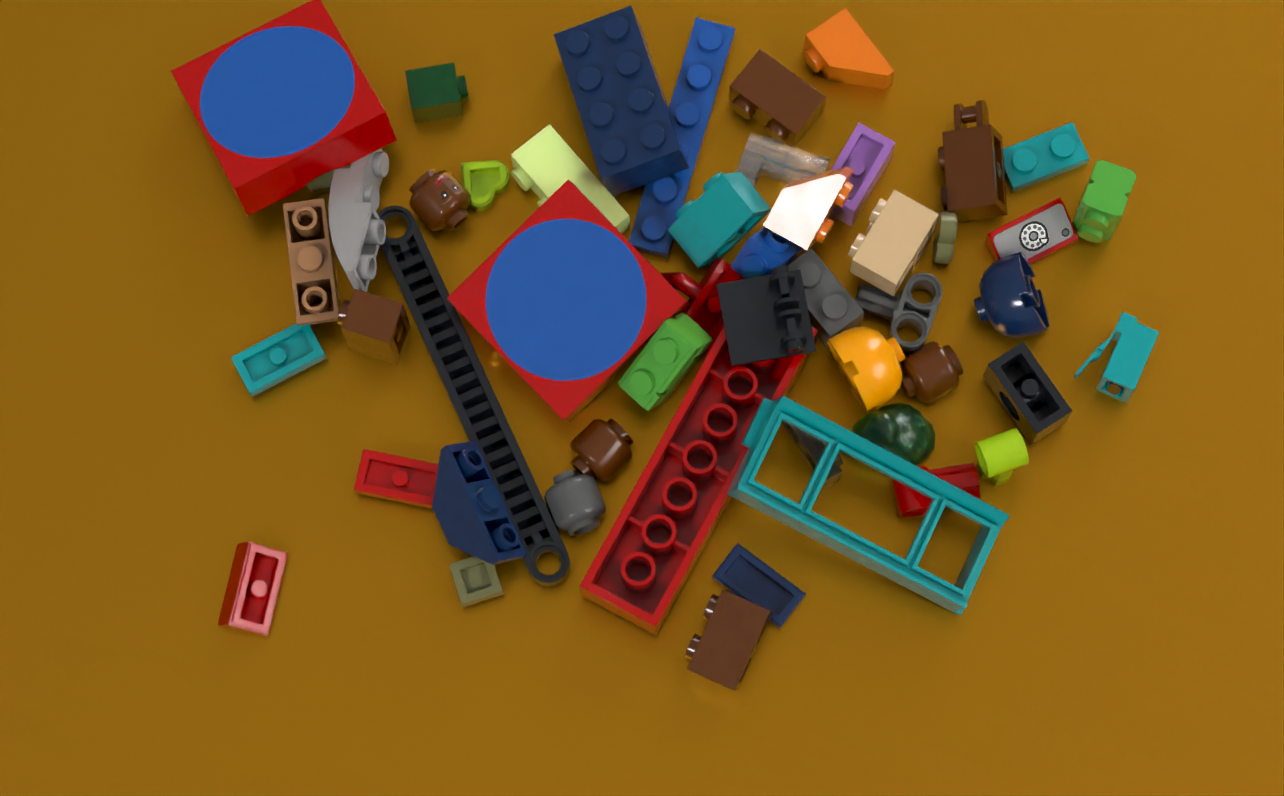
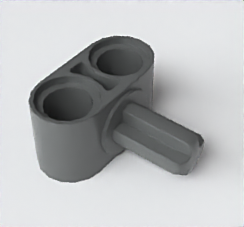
M922 272L909 278L899 296H892L879 289L861 285L857 291L855 301L863 311L891 320L888 339L894 337L904 355L925 345L941 301L943 290L940 281L935 276ZM923 289L931 294L933 300L927 304H920L912 298L911 293L915 290ZM903 327L913 328L918 333L919 339L914 342H905L900 339L897 331Z

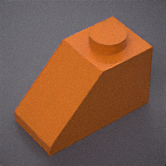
M846 7L805 34L804 59L814 72L821 71L828 81L883 90L892 85L893 68Z

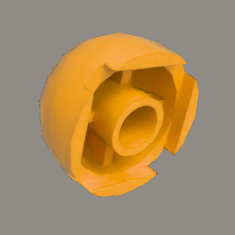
M865 326L852 327L828 339L829 349L842 375L846 376L852 386L851 391L866 413L879 408L895 396L901 386L903 377L899 362L906 358L894 337L886 340L878 330Z

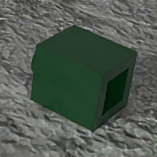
M454 62L405 71L415 123L464 115L461 101L469 100L465 75L457 76Z

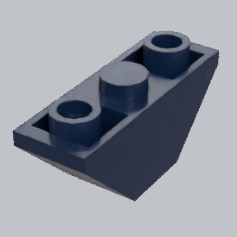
M476 441L443 447L440 451L432 508L448 544L492 565L525 557L527 555Z

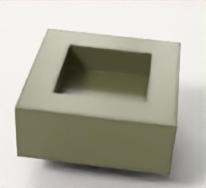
M475 556L449 564L462 607L503 595L494 565Z

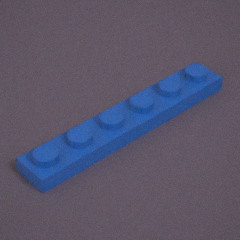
M700 18L695 19L669 105L689 168L645 185L629 242L638 252L664 259L669 258L674 238L667 229L678 219L675 214L686 201L735 36L734 27Z

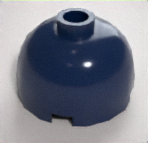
M1023 252L1003 257L992 263L984 271L980 280L981 296L974 299L981 321L989 320L997 332L1012 338L1036 335L1048 330L1047 328L1049 327V318L1042 292L1035 287L1032 278L1036 276Z

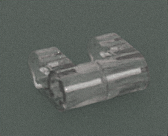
M752 132L736 172L741 171L754 188L757 185L760 174L789 184L792 181L827 172L830 159Z

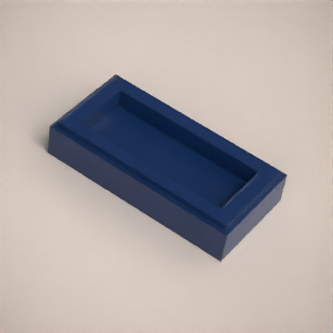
M739 543L735 545L712 575V579L726 590L772 610L773 613L769 622L779 630L806 596V593Z

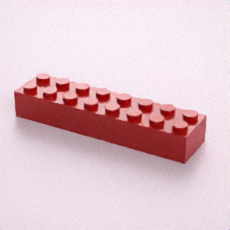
M723 326L579 586L581 596L657 635L732 496L726 493L748 450L741 443L762 399L767 398L774 401L781 396L787 397L810 353L731 366ZM812 327L814 343L816 344L818 330Z

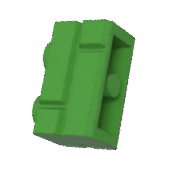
M1105 160L1096 161L1072 222L1075 231H1078V235L1081 238L1094 243L1111 240L1123 215L1128 197L1137 177L1134 171Z
M683 312L665 320L618 381L619 387L648 411L657 405L659 406L668 400L698 361L699 355L705 352L713 339Z

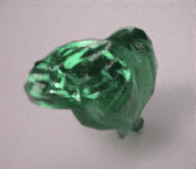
M895 403L883 406L857 420L851 429V432L916 466L926 460L935 448L936 434L933 425L922 416L919 410L909 404Z

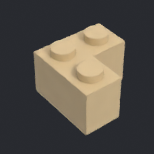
M895 189L888 201L880 198L869 217L871 222L866 230L868 234L865 236L859 233L848 252V256L853 258L850 272L894 296L907 273H912L930 243L939 214Z

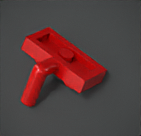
M715 259L699 284L683 272L661 273L675 289H679L690 298L688 302L691 305L683 313L687 314L713 339L712 343L705 350L706 352L711 350L724 326L716 284L744 279L724 259Z

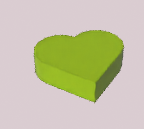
M497 160L461 163L462 185L471 195V202L468 207L475 211L487 210L493 205L495 196L503 193L510 184V174L507 166Z

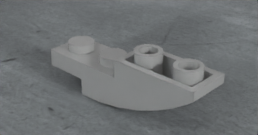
M382 148L353 162L350 168L335 169L330 186L328 207L332 243L353 288L367 292L370 280L374 279L376 275V256L379 245H383L386 238L385 223L383 220H380L376 212L380 202L379 189L382 178L387 176L389 170L388 155L382 151Z

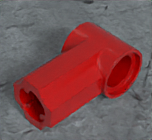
M974 463L931 470L926 466H917L978 499L981 498L979 477ZM892 478L899 517L925 515L932 499Z

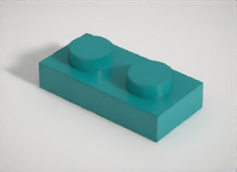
M1073 122L1003 149L1005 180L1011 193L1083 166L1090 159Z
M297 323L231 357L252 397L327 358L310 325L297 326Z

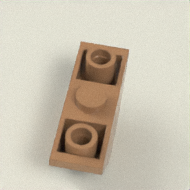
M325 198L284 203L283 211L297 326L338 321L340 291Z

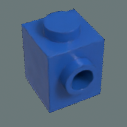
M763 227L749 237L730 267L744 279L772 275L773 268L788 266L798 258L803 248L772 230Z

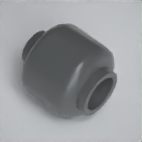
M575 469L556 475L553 478L554 485L544 495V500L556 528L560 531H568L570 536H576L600 526V518L606 512V505L596 479L591 475H578Z

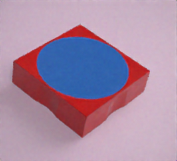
M311 0L171 71L187 105L206 140L212 147L247 216L302 189L320 175L345 167L397 140L385 109L321 0Z
M569 179L447 297L449 302L560 418L571 422L613 381L615 375L625 362L647 345L665 320L684 312L691 305Z

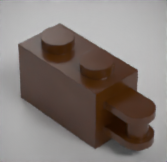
M978 100L976 105L964 107L962 103L955 104V130L942 132L943 146L938 148L939 164L942 171H945L946 186H942L940 191L942 206L945 211L955 213L959 223L1006 216L1007 200L1002 135L989 124V114L985 100ZM977 122L976 127L967 128V123Z

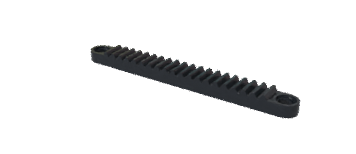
M388 206L378 213L380 220H383L386 224L389 220L398 218L407 224V231L399 238H390L386 235L384 244L380 245L468 441H476L495 485L502 496L505 507L527 553L522 559L530 576L542 586L558 585L566 579L570 570V560L564 543L458 312L447 299L449 296L447 288L413 215L402 206ZM543 553H554L561 559V566L556 573L545 575L537 569V560Z

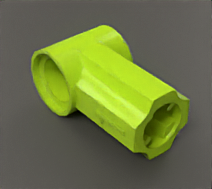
M1017 428L974 442L978 458L976 469L980 479L990 481L994 486L1008 482L1015 468L1029 464L1027 448Z

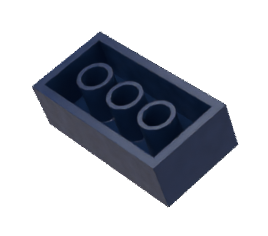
M632 6L554 34L600 178L610 194L615 196L688 169L689 165L649 47Z

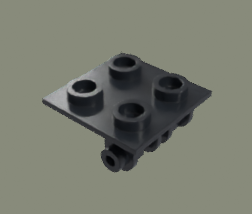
M778 266L772 269V275L716 284L731 366L816 352L801 270L789 271L788 266Z

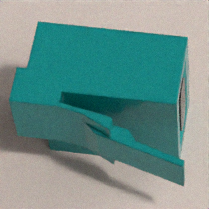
M1122 312L1112 335L1096 348L1073 378L1077 379L1090 363L1096 362L1111 340L1114 339L1116 340L1115 346L1095 390L1127 403L1135 390L1159 332L1138 323V318Z

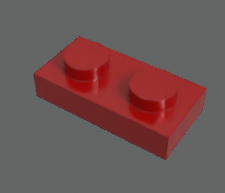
M363 449L354 491L362 495L433 509L432 502L438 464Z

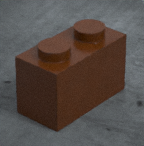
M759 49L732 82L729 89L731 106L739 115L746 119L753 117L764 125V131L772 139L779 143L786 141L793 147L798 144L825 108L826 96L761 49Z
M354 289L351 300L343 301L338 315V324L342 325V335H344L351 351L398 364L410 329V323L403 303Z
M723 589L720 596L713 594L702 617L709 620L702 636L694 634L685 653V657L691 660L687 669L731 690H738L773 611L728 590Z

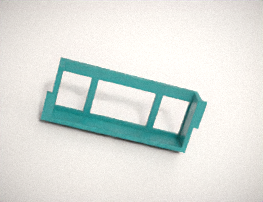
M781 396L774 401L763 398L741 443L748 450L726 494L953 613L962 615L998 533L1010 515L785 396ZM782 420L826 443L799 503L754 481ZM839 451L932 499L905 559L811 511ZM945 506L982 525L955 585L918 567L919 561Z

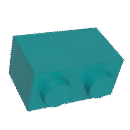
M741 171L728 174L719 172L711 177L703 185L705 192L696 201L691 200L683 205L675 214L678 219L667 229L698 268L712 265L715 259H722L772 210Z

